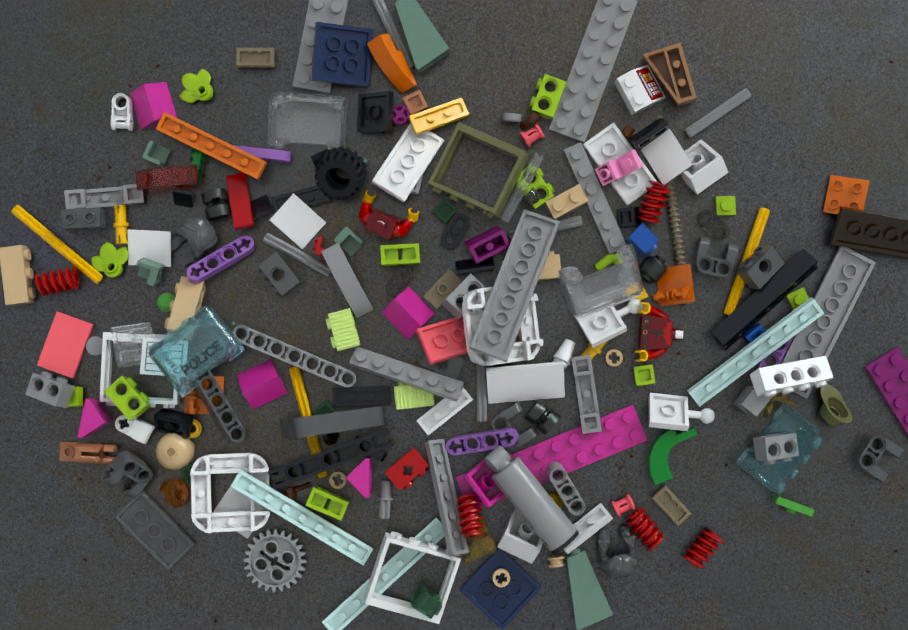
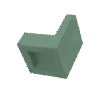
M150 140L142 158L165 169L172 151Z
M347 226L333 240L339 243L340 247L351 257L364 245V242Z
M146 258L138 260L137 265L140 267L137 275L147 279L148 285L155 286L160 283L165 265Z

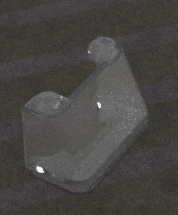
M295 92L272 93L268 100V146H273L274 149H283L289 143L326 145L328 150L334 147L338 149L339 146H343L345 149L349 99L345 96Z
M632 243L618 249L616 257L619 264L584 277L575 267H567L558 271L561 291L574 317L583 318L634 299L642 294L643 283Z

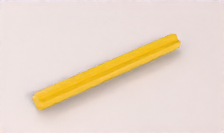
M16 205L11 210L13 215L94 283L99 284L102 281L103 275L20 205Z
M761 207L758 211L741 263L748 259L759 245L770 210ZM738 273L736 274L724 309V314L728 316L737 308L745 282Z
M296 366L291 367L289 372L301 417L312 416L300 368ZM318 435L307 437L311 455L322 452ZM327 471L317 474V477H326L328 473Z

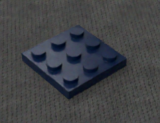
M316 22L312 81L369 87L371 51L367 43L372 40L373 29Z
M498 548L462 586L460 591L503 630L542 587L502 549ZM502 568L508 571L510 582L507 586L498 587L494 584L492 577L497 569ZM504 573L496 576L499 583L507 579V577H504Z

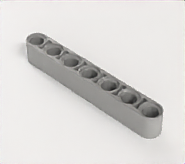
M238 325L232 331V336L237 342L348 388L354 386L357 382V375L352 370L248 326ZM240 329H245L247 332L244 339L238 337ZM258 336H262L265 341L261 347H258L255 343ZM277 343L282 346L280 354L273 352V346ZM293 351H297L300 354V359L297 362L291 360L290 356ZM312 358L318 362L315 369H310L308 366V361ZM328 366L335 368V374L332 377L327 376L325 372ZM346 373H350L353 376L351 384H346L343 381V376Z

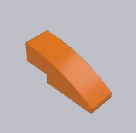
M380 34L367 43L379 67L401 93H405L417 85L402 50H396L389 34Z

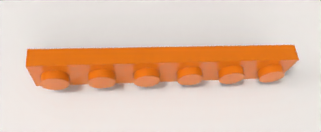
M166 112L163 113L156 127V130L258 180L267 164L266 161Z

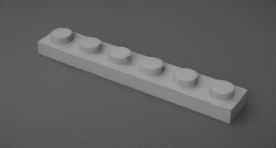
M580 142L564 149L563 152L577 184H580L588 199L586 204L608 254L610 255L626 248L625 240L582 143Z
M357 346L349 362L352 367L455 402L458 401L464 387V382Z
M444 439L426 441L424 444L448 555L451 557L469 553L466 538L463 537L465 535L460 534V530L464 527L459 526V522L462 519L458 518L460 511H458L457 507L459 505L457 503V495Z

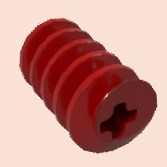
M649 180L648 182L653 186L646 187L650 194H643L647 202L640 203L644 206V209H638L642 216L637 217L652 223H659L660 220L656 216H661L662 212L658 208H665L661 201L668 200L664 194H670V190L666 188L668 186Z
M73 266L72 272L68 267H65V273L59 268L57 275L53 270H50V276L44 271L42 278L36 273V286L42 296H47L48 293L53 295L56 291L58 293H62L63 290L68 292L71 288L77 290L79 287L77 267Z
M466 495L457 498V503L461 504L457 507L458 511L461 512L458 514V518L462 519L459 522V526L464 527L460 530V534L465 535L463 536L465 538L485 535V532L479 531L480 528L484 527V524L478 523L479 520L483 519V516L477 515V513L482 512L481 508L476 507L482 503L476 500L479 497L478 495Z
M639 508L630 513L624 521L630 520L627 527H635L632 533L639 532L637 540L643 538L644 541L641 545L648 544L649 546L646 551L649 552L662 542L664 533L659 532L658 526H654V520H649V514H644L645 509Z
M707 528L708 532L701 530L703 538L696 537L699 542L698 544L691 543L694 550L687 548L689 556L682 555L685 560L696 568H705L702 561L709 562L710 560L707 555L714 556L711 549L719 550L716 543H724L709 528Z

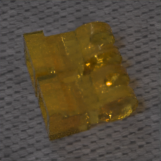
M484 518L479 520L478 523L484 524V527L480 528L479 531L485 532V535L473 537L474 542L467 543L471 554L463 557L464 563L472 562L497 551V546Z

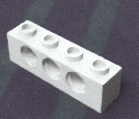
M826 356L758 368L750 374L757 397L765 395L766 398L777 395L778 392L788 394L793 392L794 389L804 391L814 385L816 388L826 386L827 381L831 380L833 375Z

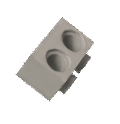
M471 273L442 303V306L457 320L463 315L462 308L456 305V301L462 303L463 296L469 293V288L473 290L486 288Z
M42 371L41 374L32 373L25 395L55 407H68L75 386L68 384L67 379L61 377L52 378L53 374Z
M746 386L733 404L747 415L757 417L771 398H766L765 395L757 397L754 386Z
M778 433L753 438L756 461H764V464H775L778 459H780V462L791 461V457L799 456L796 433Z

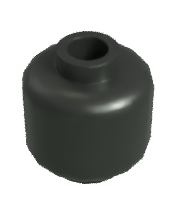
M648 255L638 267L640 278L649 284L659 282L667 271L664 265L666 261L659 255L655 257Z

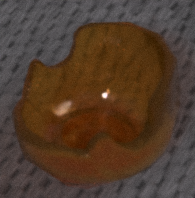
M174 478L161 484L159 491L165 494V502L171 503L176 508H180L188 502L189 489L183 480Z

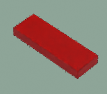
M242 172L226 176L235 230L254 226L246 174Z

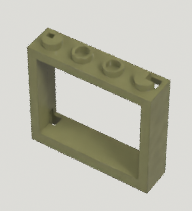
M458 122L428 184L433 188L432 191L439 195L445 193L454 202H465V206L474 211L478 208L482 210L483 215L489 218L493 216L499 218L530 156L525 150ZM465 136L518 159L494 208L441 184Z

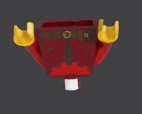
M368 190L365 191L358 215L359 220L365 224V230L391 240L404 237L413 223L417 222L419 210L417 213H412V207L409 208L407 219H402L371 206L376 193L373 196H369L367 194Z
M639 302L638 304H642L643 308L642 310H637V313L641 314L638 350L635 353L640 354V358L636 362L656 359L665 354L667 348L672 347V340L682 341L683 329H673V320H669L668 315L659 308L651 306L646 302Z

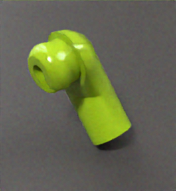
M619 253L606 255L595 264V267L601 272L612 262L618 267L624 262V259L621 258Z

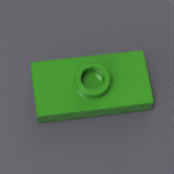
M777 495L772 497L771 502L786 507L785 511L796 515L797 512L811 517L813 516L814 509Z

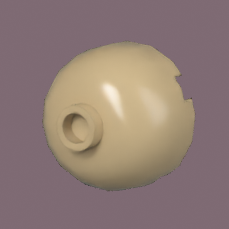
M175 433L164 435L157 443L155 450L159 463L171 470H179L189 465L194 459L196 452L195 444L190 438H183Z

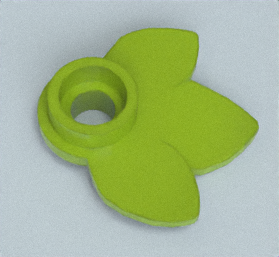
M201 69L198 75L193 73L184 74L182 76V84L186 89L179 97L187 103H194L197 100H210L213 96V88L210 85L211 75L209 72Z
M105 242L100 248V255L91 258L92 265L97 271L104 272L110 278L118 277L123 272L122 265L128 260V250L126 247L117 250L113 244Z

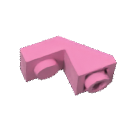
M634 149L617 159L597 167L595 171L602 186H605L642 168L643 165Z

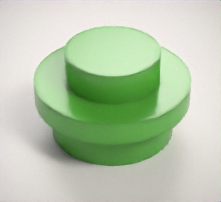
M170 293L162 294L157 301L160 310L171 312L170 304L172 300H175V296Z

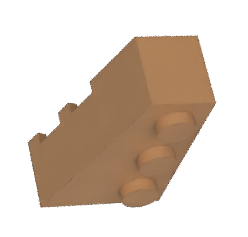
M681 43L643 54L644 60L677 107L696 102V93Z

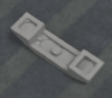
M142 183L87 190H64L66 209L110 208L115 205L127 206L144 203Z
M339 243L322 250L321 253L356 318L374 310Z
M591 355L571 357L582 433L601 432L602 428Z

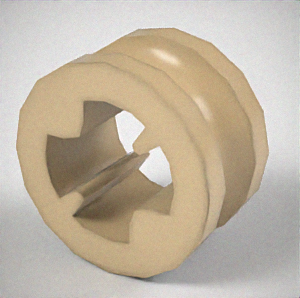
M613 349L608 351L605 359L608 365L616 367L621 364L623 355L619 350ZM611 353H616V356L620 358L619 361L616 360L617 363H612V360L608 358L609 355L612 356Z
M342 471L332 473L329 478L330 485L336 489L344 487L347 483L346 474ZM337 474L341 475V479L344 481L342 484L340 482L339 485H336L333 477H337Z
M565 555L547 557L550 560V564H548L550 568L566 565L563 562Z
M502 568L494 571L492 577L494 584L498 587L507 586L510 582L508 571ZM504 573V577H507V579L499 583L496 576Z

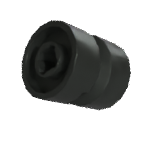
M225 188L201 193L203 205L207 206L205 213L208 221L219 220L232 215L230 206L226 203L228 198ZM217 201L220 202V203H218V204L212 205V202H217Z
M539 399L524 418L531 424H537V429L546 435L561 416L553 409L548 410V405ZM543 415L546 416V419H545V420H542V419H541V417H542Z

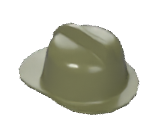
M828 384L821 387L820 395L823 404L820 408V415L829 427L835 428L842 423H851L853 420L852 414L840 393Z

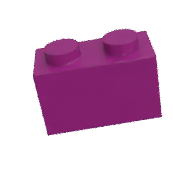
M497 225L465 241L464 245L471 259L475 263H479L505 250L510 246L504 230Z

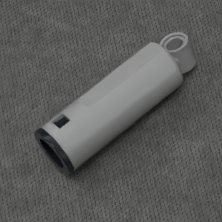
M499 445L484 458L488 466L495 472L492 480L552 554L564 549L578 536L579 531L519 457L512 459L509 453Z

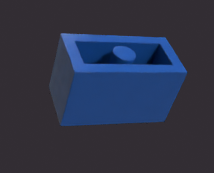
M642 223L625 239V242L639 256L644 254L647 256L658 247L655 243L659 239Z

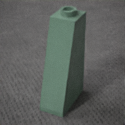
M396 0L395 8L415 69L419 74L449 54V47L416 0Z
M577 547L566 555L574 624L577 630H581L612 616L613 613L585 550Z

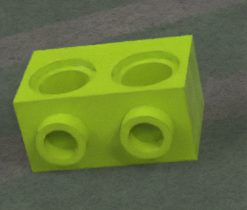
M547 74L544 75L543 79L539 78L536 89L539 90L537 97L533 96L529 105L532 108L531 113L536 112L538 116L552 121L566 81ZM552 84L555 90L548 92L545 89V85ZM540 102H546L549 108L546 110H542L539 108L538 104Z
M532 164L522 171L516 185L535 211L544 205L546 201L554 198L553 193L555 191L549 182L546 184L543 180L544 174L539 167L535 168ZM527 174L533 175L535 182L527 183L525 176ZM537 190H543L546 194V197L544 199H538L535 195V192Z
M419 243L380 245L382 266L421 264Z
M121 376L104 392L129 421H135L151 407L148 403L150 399L143 391L139 392L135 388L137 384L131 377ZM122 385L127 387L124 395L119 393V388ZM137 399L139 407L133 410L132 402Z
M315 485L305 506L342 520L351 500Z

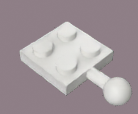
M608 298L575 314V319L592 348L626 332L627 327L621 317L629 313L637 314V310H642L643 307L642 304H638L641 302L639 299H631L626 307L616 311Z
M649 393V427L688 431L689 418L700 419L705 424L713 422L715 418L714 412L709 408L701 411L688 410V397Z

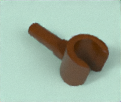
M630 125L625 126L622 130V134L626 139L632 137L635 129Z
M308 482L300 486L288 487L285 490V495L290 499L296 498V491L311 487V484Z

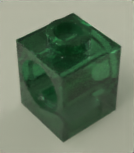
M420 585L410 599L411 606L430 619L442 609L440 596L423 585Z

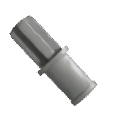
M380 480V498H378L380 500V519L390 518L391 500H393L391 498L392 481Z

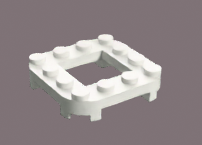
M493 287L474 289L463 296L462 315L466 346L470 360L473 363L482 366H493L535 358L540 347L543 346V339L539 337L535 301H538L536 293H533L519 329V342H514L507 362L470 350V344L482 317L483 308L487 304Z
M256 453L207 454L196 460L191 468L190 475L191 518L197 528L205 533L256 531L266 524L270 516V510L250 499L251 510L212 512L211 474L239 473L242 469L269 485V467L262 456Z

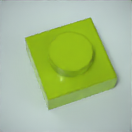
M735 196L715 197V216L736 215Z
M804 287L788 294L786 299L793 311L808 300L809 297Z
M653 364L633 367L635 386L655 383Z
M74 387L67 408L83 406V387Z

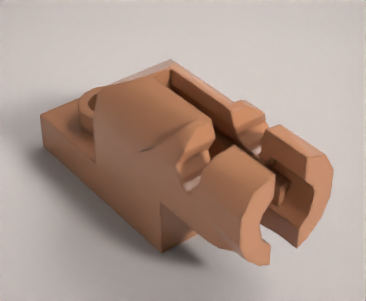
M61 441L59 461L110 464L116 457L106 456V452L117 451V446L91 442Z

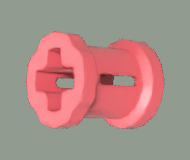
M537 123L526 132H520V136L528 148L538 139L545 138Z
M626 494L625 498L616 502L614 500L611 501L618 517H621V514L631 509L633 511L636 510L629 494Z

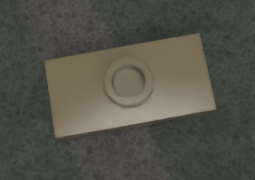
M236 48V67L275 68V48Z
M448 269L423 297L438 309L463 281Z
M666 485L662 486L651 497L676 526H679L692 514Z

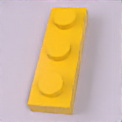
M461 97L410 115L409 121L415 135H419L467 118L469 113Z

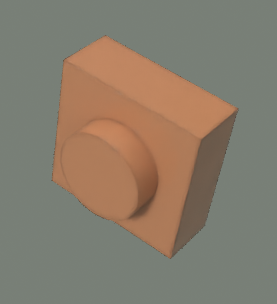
M420 90L403 97L410 115L428 108Z

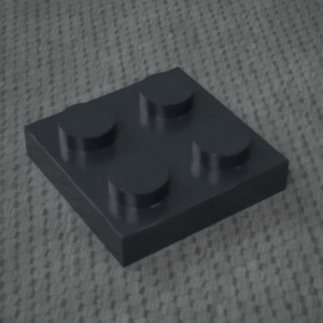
M384 91L358 95L357 132L392 131L394 92Z

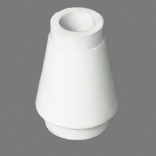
M565 339L554 354L553 362L563 361L564 369H566L571 363L575 343Z

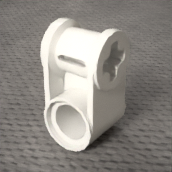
M117 93L112 98L111 129L114 131L117 129L132 131L134 127L132 99L123 93ZM125 98L126 105L120 108L119 101Z
M121 415L116 419L115 427L118 431L143 444H147L155 428L154 425L138 418L135 421L128 420L129 426L123 427L124 423H122V420H127L126 416Z

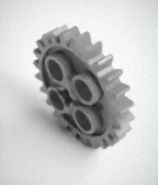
M276 528L272 534L270 529H268L266 536L263 532L259 533L260 539L254 537L253 541L255 544L249 543L248 547L251 550L245 551V554L249 555V557L243 559L244 562L249 563L244 567V569H250L247 577L253 576L252 583L258 581V588L265 585V591L272 587V591L275 593L277 587H279L280 591L283 592L284 585L290 589V582L297 584L296 577L301 578L303 576L299 571H305L306 567L301 565L307 562V559L302 558L306 551H300L303 544H296L299 538L291 539L293 533L286 536V530L279 534L278 528ZM269 542L276 544L277 550L275 552L268 549L267 545ZM264 551L268 556L263 555L260 552ZM284 553H291L293 555V561H286L284 559ZM275 556H277V557H278V560H277L278 562H277L276 564H273V563H272V562H273V559H272V558H274ZM259 559L265 560L267 563L266 568H260L257 561ZM283 565L290 567V570H287ZM275 569H280L283 572L282 578L275 577Z

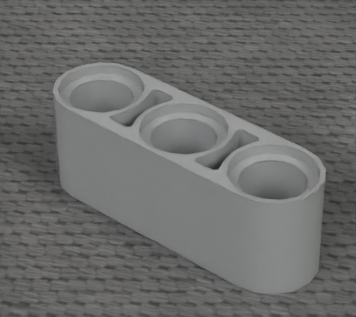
M555 461L548 464L546 472L569 512L573 515L582 514L585 510V503L562 464ZM556 470L561 471L560 474L556 476L552 475L553 472ZM564 486H570L567 491H562ZM579 501L578 505L571 506L573 502Z

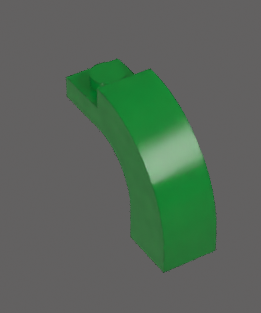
M690 427L688 431L678 430V433L675 430L666 429L654 439L647 456V469L652 484L658 485L673 479L668 466V454L677 443L697 436L695 428Z

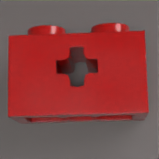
M414 446L387 469L385 474L398 490L402 488L406 490L414 483L412 479L417 475L422 477L428 471L429 463ZM405 465L413 467L411 470L412 474L404 473Z

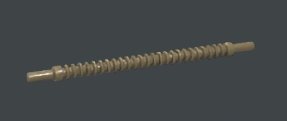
M663 115L656 116V120L659 118L663 119ZM671 180L665 184L668 186L666 188L670 190V194H665V196L668 198L666 206L669 207L667 212L670 213L668 215L670 217L669 223H671L669 228H672L670 233L673 234L671 239L674 240L672 242L674 244L672 249L675 250L673 255H676L674 260L677 261L675 266L687 264V262H684V259H686L683 256L685 251L682 250L684 248L682 246L684 241L681 240L683 235H680L682 230L679 229L681 224L678 223L680 221L678 219L680 214L677 213L679 208H676L678 203L675 202L677 200V197H675L676 192H674L676 187L673 186L675 182Z

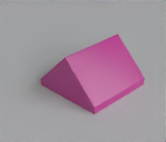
M166 82L143 84L130 93L141 130L157 126L164 112L177 118Z
M409 286L382 312L408 340L416 333V329L421 328L436 314Z
M272 359L237 375L242 394L253 410L288 394Z
M100 398L85 399L78 438L93 436L114 422L104 404L100 402Z
M367 456L346 477L365 498H369L372 494V456Z
M484 459L466 472L464 477L486 507L489 508L504 493L492 480L495 472Z

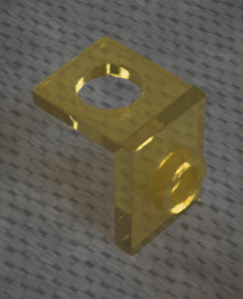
M783 394L772 396L765 406L762 417H770L775 401L797 407L798 403L790 401V397Z

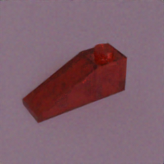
M196 164L135 171L137 190L154 192L199 184Z

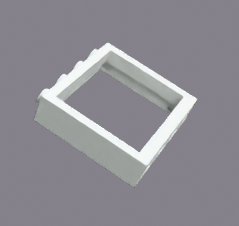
M103 332L100 402H106L108 406H116L104 392L111 385L113 340L143 342V337L171 340L184 339L164 334ZM174 376L173 398L149 397L148 403L151 407H156V404H163V408H175V405L181 404L182 377ZM137 399L134 400L131 406L137 407L139 401Z
M385 532L364 595L365 604L439 624L461 561L460 555L449 557L447 548H439V545L428 542V544H425L415 537L408 539L402 537L397 532H391V534ZM389 543L450 559L434 609L374 593Z

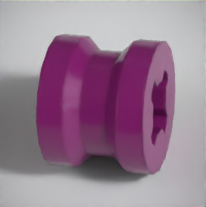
M404 105L394 106L393 123L397 126L406 125L410 116L408 108Z

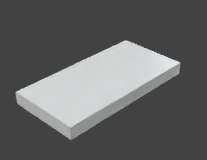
M614 122L583 144V147L598 167L634 150ZM642 160V168L610 183L626 206L648 192L646 187L653 186L648 182L649 180L656 181Z
M410 123L373 178L372 184L404 203L444 143V139L431 131L415 135Z
M563 361L486 368L488 404L565 397Z

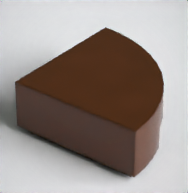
M532 112L525 121L520 123V129L525 131L538 121L539 116L536 112Z

